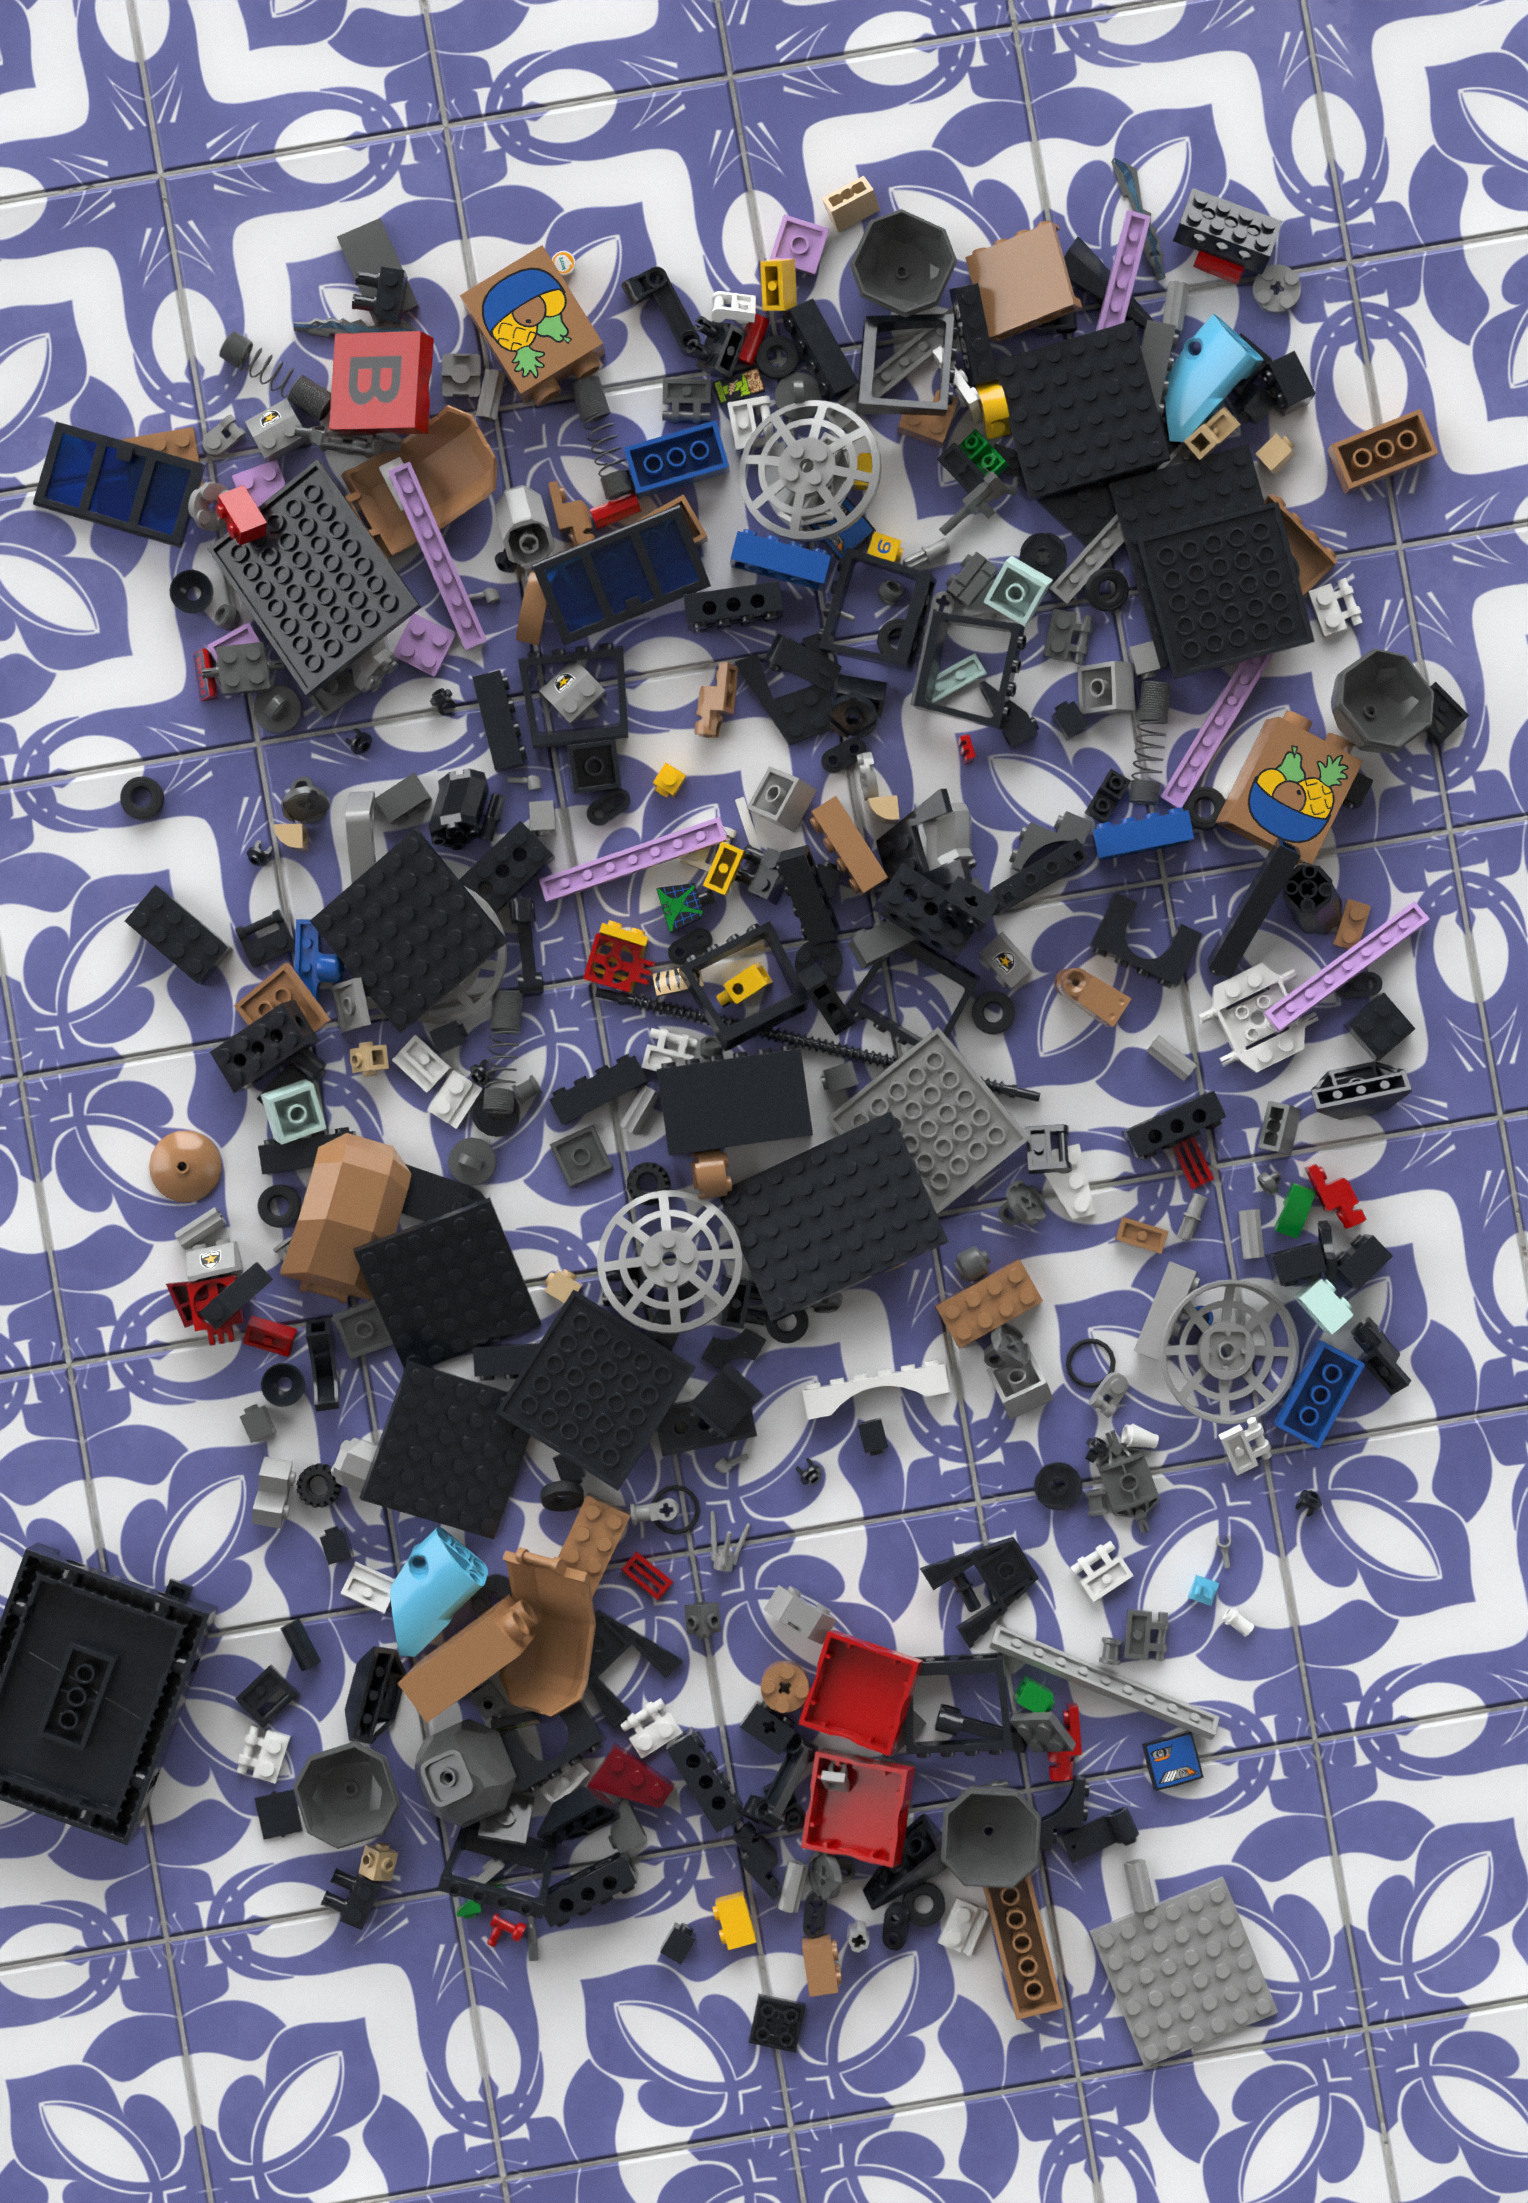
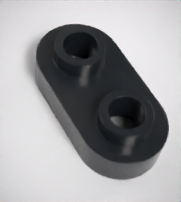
M849 738L827 750L822 756L821 765L826 772L836 774L857 763V755L866 753V745L859 738ZM852 745H856L859 748V751L855 754L850 751ZM836 757L838 759V763L835 765H831L829 763V758Z
M615 788L593 802L587 809L589 822L595 826H603L625 812L631 804L629 793L622 788ZM616 797L623 798L621 805L614 803ZM597 810H601L604 813L600 819L594 815Z
M698 928L676 940L668 949L670 960L677 965H683L685 960L691 955L697 954L699 956L703 954L713 943L711 933L706 929ZM703 936L705 943L702 945L697 944L696 938ZM676 949H684V955L682 957L676 956Z
M1374 972L1359 973L1347 982L1349 985L1348 991H1343L1340 987L1334 993L1342 999L1374 996L1382 989V979ZM1367 980L1371 981L1373 984V987L1371 989L1365 987V982Z
M901 1902L890 1904L884 1913L882 1941L888 1949L893 1951L902 1949L908 1940L910 1911ZM893 1915H897L899 1920H896ZM890 1937H894L897 1942H894Z

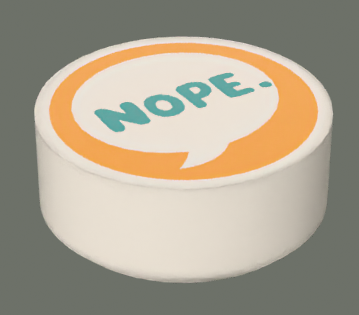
M560 251L552 258L562 277L569 276L574 272L576 263L571 253Z

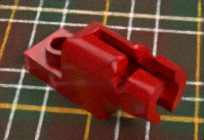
M1311 1164L1305 1167V1171L1323 1210L1330 1211L1336 1209L1335 1214L1345 1229L1367 1220L1362 1209L1352 1210L1354 1205L1359 1203V1200L1348 1180L1341 1177L1326 1184L1324 1180L1327 1179V1175L1322 1166L1318 1167L1317 1164Z
M1077 1703L1067 1704V1710L1063 1711L1064 1725H1068V1728L1065 1729L1076 1743L1073 1751L1047 1752L1048 1760L1052 1763L1056 1762V1764L1049 1766V1779L1051 1781L1073 1779L1074 1757L1072 1758V1756L1082 1755L1079 1708Z

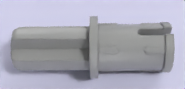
M943 538L932 545L921 547V551L903 559V564L914 569L927 562L932 564V561L936 558L950 553V547Z
M1193 1193L1187 1211L1183 1212L1185 1217L1177 1237L1185 1241L1191 1240L1198 1221H1201L1200 1215L1208 1198Z

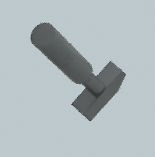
M528 1916L527 1925L529 1961L538 1960L537 1930L533 1916Z

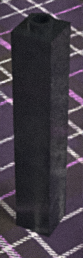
M1279 838L1275 841L1207 959L1210 971L1216 976L1223 977L1224 975L1228 978L1232 976L1300 859L1301 853L1298 847Z

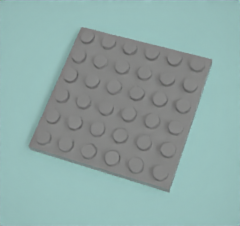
M939 1026L827 1117L828 1121L841 1135L891 1111L937 1214L1030 1139L1028 1134Z
M1223 1876L1158 1902L1152 1910L1146 1912L1136 1911L1089 1931L1144 2067L1278 2013Z

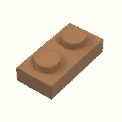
M1351 899L1346 900L1341 922L1338 925L1332 945L1349 950L1360 942L1371 908L1370 905Z
M1122 1217L1115 1240L1162 1254L1169 1231Z

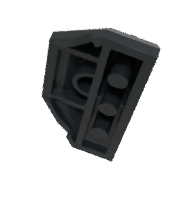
M1376 1061L1327 1071L1316 1086L1311 1089V1095L1317 1112L1338 1120L1387 1111L1412 1092L1405 1070L1396 1069Z
M373 1646L357 1662L344 1709L348 1739L350 1741L372 1744L395 1721L403 1692L397 1683L407 1674L397 1650Z
M581 1786L572 1793L553 1802L537 1832V1838L555 1845L562 1843V1840H574L590 1835L620 1819L621 1813L618 1807L603 1793L593 1790L589 1786Z

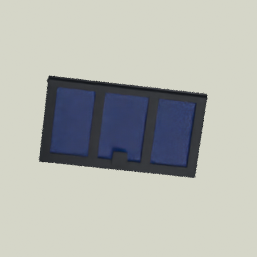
M56 421L33 505L181 548L191 518L188 509L189 499L195 489H199L206 465Z
M680 505L531 564L564 646L681 599L685 594L696 593L711 586Z

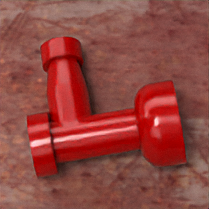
M495 1913L489 1925L493 1930L487 1944L496 1947L497 1940L503 1930L512 1934V1940L519 1943L527 1925L521 1922L515 1925L500 1918V1914Z

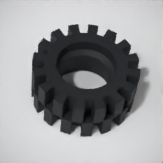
M644 1162L635 1166L630 1171L626 1182L627 1191L631 1198L636 1199L648 1194L639 1187L640 1178L646 1174L655 1176L658 1181L657 1189L654 1192L669 1190L670 1180L665 1169L652 1162ZM659 1198L650 1199L640 1204L654 1205L659 1203Z
M317 1463L307 1467L300 1473L296 1483L298 1489L296 1490L300 1495L301 1501H305L307 1506L311 1505L313 1506L312 1508L326 1507L333 1503L340 1494L342 1485L336 1483V1478L331 1474L332 1468L329 1467L330 1465ZM321 1476L327 1480L328 1490L326 1493L317 1495L312 1492L310 1482L314 1477Z

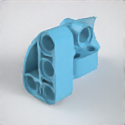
M1212 314L1193 338L1185 342L1184 349L1173 364L1171 372H1168L1165 380L1169 381L1167 394L1165 395V405L1170 441L1184 442L1201 425L1206 424L1224 404L1225 397L1241 379H1248L1263 361V358L1216 314ZM1196 342H1199L1202 347L1198 355L1193 353V345Z
M437 1527L422 1543L413 1547L410 1557L390 1587L394 1629L399 1655L415 1657L450 1623L453 1615L484 1586L487 1579L488 1568L485 1563L441 1527ZM417 1557H422L425 1560H419Z

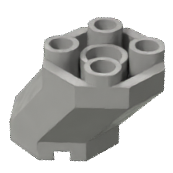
M524 485L504 490L495 506L508 560L519 564L527 570L532 568L531 564L548 558L555 548L541 494Z
M387 636L351 664L354 685L365 693L369 690L374 693L381 686V679L385 674L393 672L398 665L395 661L396 655L389 650Z
M951 803L953 812L922 825L927 836L926 860L929 871L964 858L967 860L969 871L977 866L971 853L972 819L965 803ZM936 884V885H938V886H948V885H950V884Z
M353 1438L351 1441L345 1440L340 1446L339 1454L331 1469V1474L336 1478V1483L361 1492L378 1445L359 1438Z

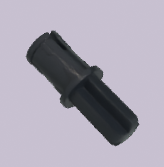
M496 793L491 795L486 815L483 814L485 818L478 838L493 842L498 822H501L499 818L505 801L503 795Z
M962 1572L954 1577L952 1581L957 1589L956 1593L960 1594L968 1611L974 1612L981 1607V1604L971 1587L973 1583H970L965 1573Z

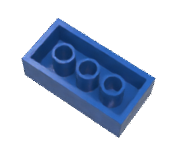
M716 420L624 447V453L638 499L730 472V466Z
M744 529L743 532L737 531L730 558L732 568L823 591L831 562V555H827L826 550L820 548H813V551L804 549V545L797 542H790V545L780 542L781 539L770 535H767L766 538L759 537L757 532Z
M1183 807L1168 810L1167 815L1159 816V812L1144 815L1145 819L1135 821V817L1121 819V824L1112 826L1111 822L1097 824V829H1093L1098 860L1103 861L1192 843L1194 835L1189 810L1183 811Z
M1317 1340L1272 1424L1320 1449L1365 1364L1326 1342Z

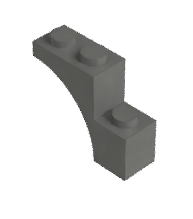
M1068 811L1063 816H1058L1054 825L1057 832L1030 822L1028 827H1022L1018 840L1022 842L1019 849L1014 848L1009 859V862L1012 863L1010 869L1020 872L1026 860L1034 852L1051 844L1069 843L1077 838L1081 846H1083L1093 822Z

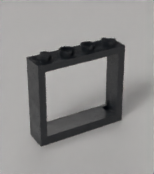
M1076 838L996 885L988 894L1000 901L996 907L998 915L1078 869L1089 858Z

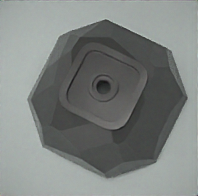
M900 209L869 221L849 266L862 298L903 317H909L938 305L956 266L957 259L946 229ZM898 270H905L906 275L899 276L897 273Z
M1372 649L1337 674L1331 697V709L1338 729L1357 749L1384 754L1395 753L1431 726L1434 691L1407 655Z
M466 1719L425 1738L417 1753L415 1762L417 1780L431 1813L462 1828L504 1810L517 1777L499 1732L471 1719ZM449 1773H451L453 1776L452 1781H450L448 1778Z
M357 1741L309 1755L293 1786L307 1833L337 1849L384 1835L401 1804L386 1756ZM347 1785H354L356 1790L354 1792L348 1791Z
M969 1787L943 1810L941 1861L964 1886L1013 1889L1039 1866L1041 1815L1017 1789ZM986 1827L993 1828L991 1834H986L984 1830Z

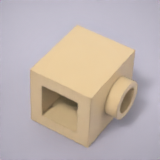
M1277 433L1255 453L1274 475L1296 455L1292 450L1295 445L1286 436L1281 439Z
M566 1269L563 1272L557 1270L555 1274L551 1272L544 1282V1285L547 1286L545 1292L563 1303L566 1302L573 1289L579 1292L583 1285L575 1280V1274Z

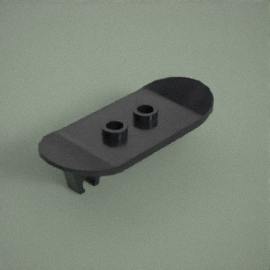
M405 1164L411 1172V1178L402 1214L426 1222L486 1199L479 1190L469 1185Z

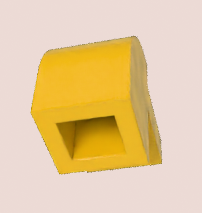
M998 379L975 384L976 391L980 396L978 403L983 416L987 439L1011 434L1007 402Z

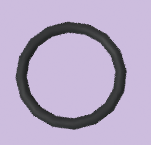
M1088 1338L1080 1340L1071 1347L1067 1355L1066 1367L1069 1376L1075 1383L1082 1387L1095 1388L1100 1385L1103 1379L1098 1382L1088 1383L1078 1379L1073 1373L1071 1360L1075 1350L1081 1345L1088 1343L1098 1344L1103 1347L1109 1354L1111 1361L1110 1370L1107 1375L1115 1371L1116 1360L1113 1351L1106 1343L1099 1339Z
M667 1486L655 1495L652 1503L657 1502L661 1495L668 1491H683L694 1502V1518L689 1525L677 1530L666 1528L659 1520H655L654 1523L659 1529L668 1534L686 1533L694 1527L699 1519V1500L691 1490L684 1486Z

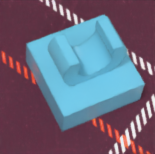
M1196 1574L1188 1598L1212 1606L1219 1583Z

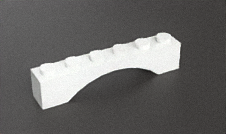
M938 1359L925 1361V1366L915 1368V1364L901 1366V1371L892 1372L891 1368L879 1370L876 1376L868 1377L867 1373L854 1375V1380L845 1382L844 1378L830 1380L829 1385L821 1386L820 1382L807 1384V1389L802 1390L807 1418L809 1420L830 1416L850 1397L874 1387H903L916 1391L926 1397L949 1393L945 1364L939 1363Z

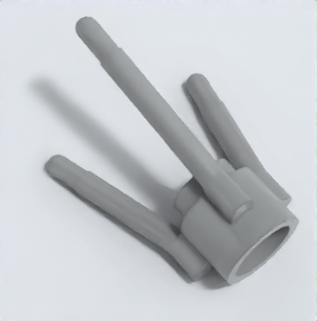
M711 1511V1561H714L713 1568L731 1572L733 1565H737L739 1553L751 1525L750 1523L746 1524L734 1554L733 1551L729 1550L731 1531L727 1532L724 1549H719L717 1552L715 1512Z

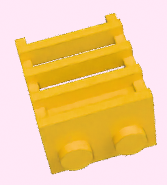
M611 920L608 921V924L602 923L599 931L600 934L643 946L639 957L643 959L649 942V938L644 936L645 931L631 928V931L621 929L622 924ZM609 942L603 945L612 947L613 943ZM602 945L596 950V953L601 954ZM622 946V951L631 953L626 946ZM610 958L608 960L609 962L617 964V960L615 958ZM593 962V971L604 975L605 970L595 967L596 963ZM615 973L613 978L624 981L628 977ZM632 982L630 992L628 993L632 994L636 982Z

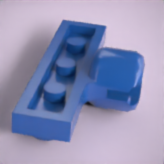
M296 919L294 970L319 1003L320 985L323 982L338 983L342 981L345 964L337 954L322 953L321 934L312 925L311 919Z

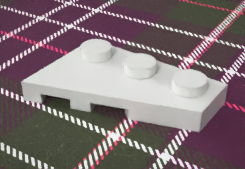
M941 346L933 350L935 361L940 370L943 351ZM951 361L950 368L955 369L953 384H949L952 388L957 387L955 391L964 408L966 406L969 407L971 420L976 426L983 422L978 403L980 396L974 387L969 388L967 385L968 379L963 370L960 369L958 371L954 366L956 361Z
M1080 1145L1068 1146L1069 1162L1072 1164V1171L1066 1174L1058 1172L1043 1174L1071 1219L1093 1215L1095 1210ZM1058 1149L1051 1150L1052 1162H1059Z

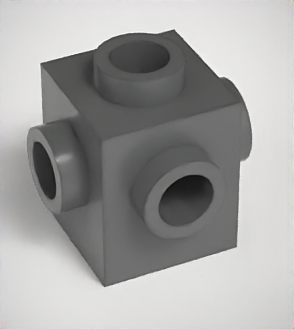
M697 1602L685 1605L687 1634H695L698 1639L710 1638L711 1633L721 1631L719 1602Z

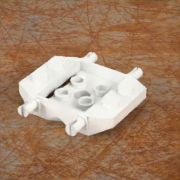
M1260 963L1213 986L1211 1008L1199 1014L1198 1017L1201 1019L1208 1015V1017L1200 1020L1202 1024L1217 1018L1232 1049L1231 1053L1219 1058L1220 1062L1229 1058V1060L1221 1063L1223 1067L1238 1061L1256 1073L1304 1049L1306 1026L1319 1021L1318 1017L1308 1020L1316 1016L1315 1012L1303 1018H1298L1288 1026L1289 1030L1248 1050L1246 1049V1046L1277 1032L1264 1016V1012L1288 995L1284 985L1297 978V974L1287 977L1295 973L1294 969L1280 975L1263 963ZM1269 987V990L1231 1009H1226L1227 1006ZM1255 1011L1262 1013L1264 1017L1260 1025H1255L1251 1021V1015Z

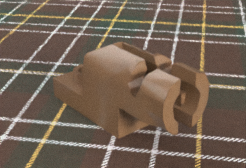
M557 481L549 482L548 486L560 534L570 532L568 536L573 547L595 539L593 534H587V532L593 530L589 508L582 500L563 504V501H567L564 486L559 487Z
M719 662V669L716 672L717 686H701L696 715L702 717V719L695 722V735L705 738H718L723 720L721 714H734L738 676L737 666L728 662Z

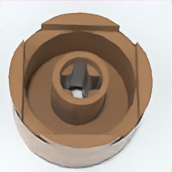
M720 1148L690 1153V1157H695V1162H690L694 1189H699L700 1195H697L698 1199L727 1196V1191H732L731 1178L726 1176L725 1167H729L727 1153L721 1152Z
M780 1660L770 1664L765 1669L761 1678V1695L770 1708L780 1713L792 1712L800 1708L806 1701L809 1692V1682L805 1670L799 1664ZM783 1681L785 1684L789 1682V1690H780V1682Z

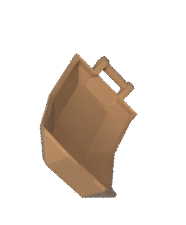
M448 405L438 415L428 421V434H410L401 440L400 453L386 450L341 474L351 493L345 496L356 513L357 511L353 503L357 502L371 527L369 532L373 538H376L387 558L407 549L418 541L405 511H400L379 470L380 466L398 457L401 458L404 464L407 462L411 463L439 530L485 500L496 490L499 462L473 415Z
M346 1133L318 1147L299 1218L279 1274L301 1281L299 1286L300 1292H313L338 1299V1302L346 1304L349 1295L373 1300L353 1249L396 1233L410 1183L411 1172L393 1146Z
M520 1547L516 1553L505 1551L502 1560L507 1563L512 1598L516 1603L523 1599L533 1608L539 1620L533 1626L538 1634L517 1658L501 1669L499 1677L511 1705L554 1717L581 1701L588 1683L596 1626L589 1574L566 1567L562 1558L554 1557L552 1559L530 1553L528 1549Z

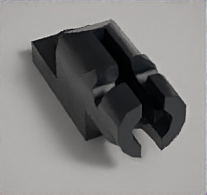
M1367 1317L1364 1324L1359 1322L1352 1329L1351 1334L1356 1343L1365 1352L1360 1359L1362 1363L1365 1364L1388 1393L1393 1395L1409 1386L1412 1380L1396 1363L1400 1357L1399 1351L1392 1345L1383 1331L1379 1332L1378 1325L1371 1317Z
M747 1821L732 1836L742 1853L747 1854L741 1859V1865L774 1900L781 1894L779 1888L781 1884L773 1874L768 1876L767 1873L779 1862L777 1851L763 1835L753 1839L757 1829L750 1821Z

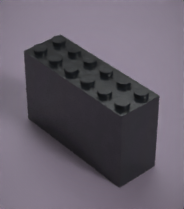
M795 1045L781 1046V1051L772 1052L771 1048L757 1050V1055L748 1056L747 1051L733 1053V1058L724 1059L723 1055L709 1057V1062L700 1063L699 1058L685 1060V1065L676 1066V1062L662 1063L661 1068L657 1069L669 1156L813 1135L801 1048L796 1049Z

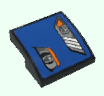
M847 496L840 506L846 516L856 507ZM862 515L848 529L835 536L820 540V542L824 543L836 560L839 561L841 557L844 558L847 548L855 550L876 530L865 516ZM834 517L833 520L810 524L808 527L815 531L832 526L838 521Z
M1186 1730L1169 1737H1160L1142 1743L1154 1791L1204 1778L1192 1732Z

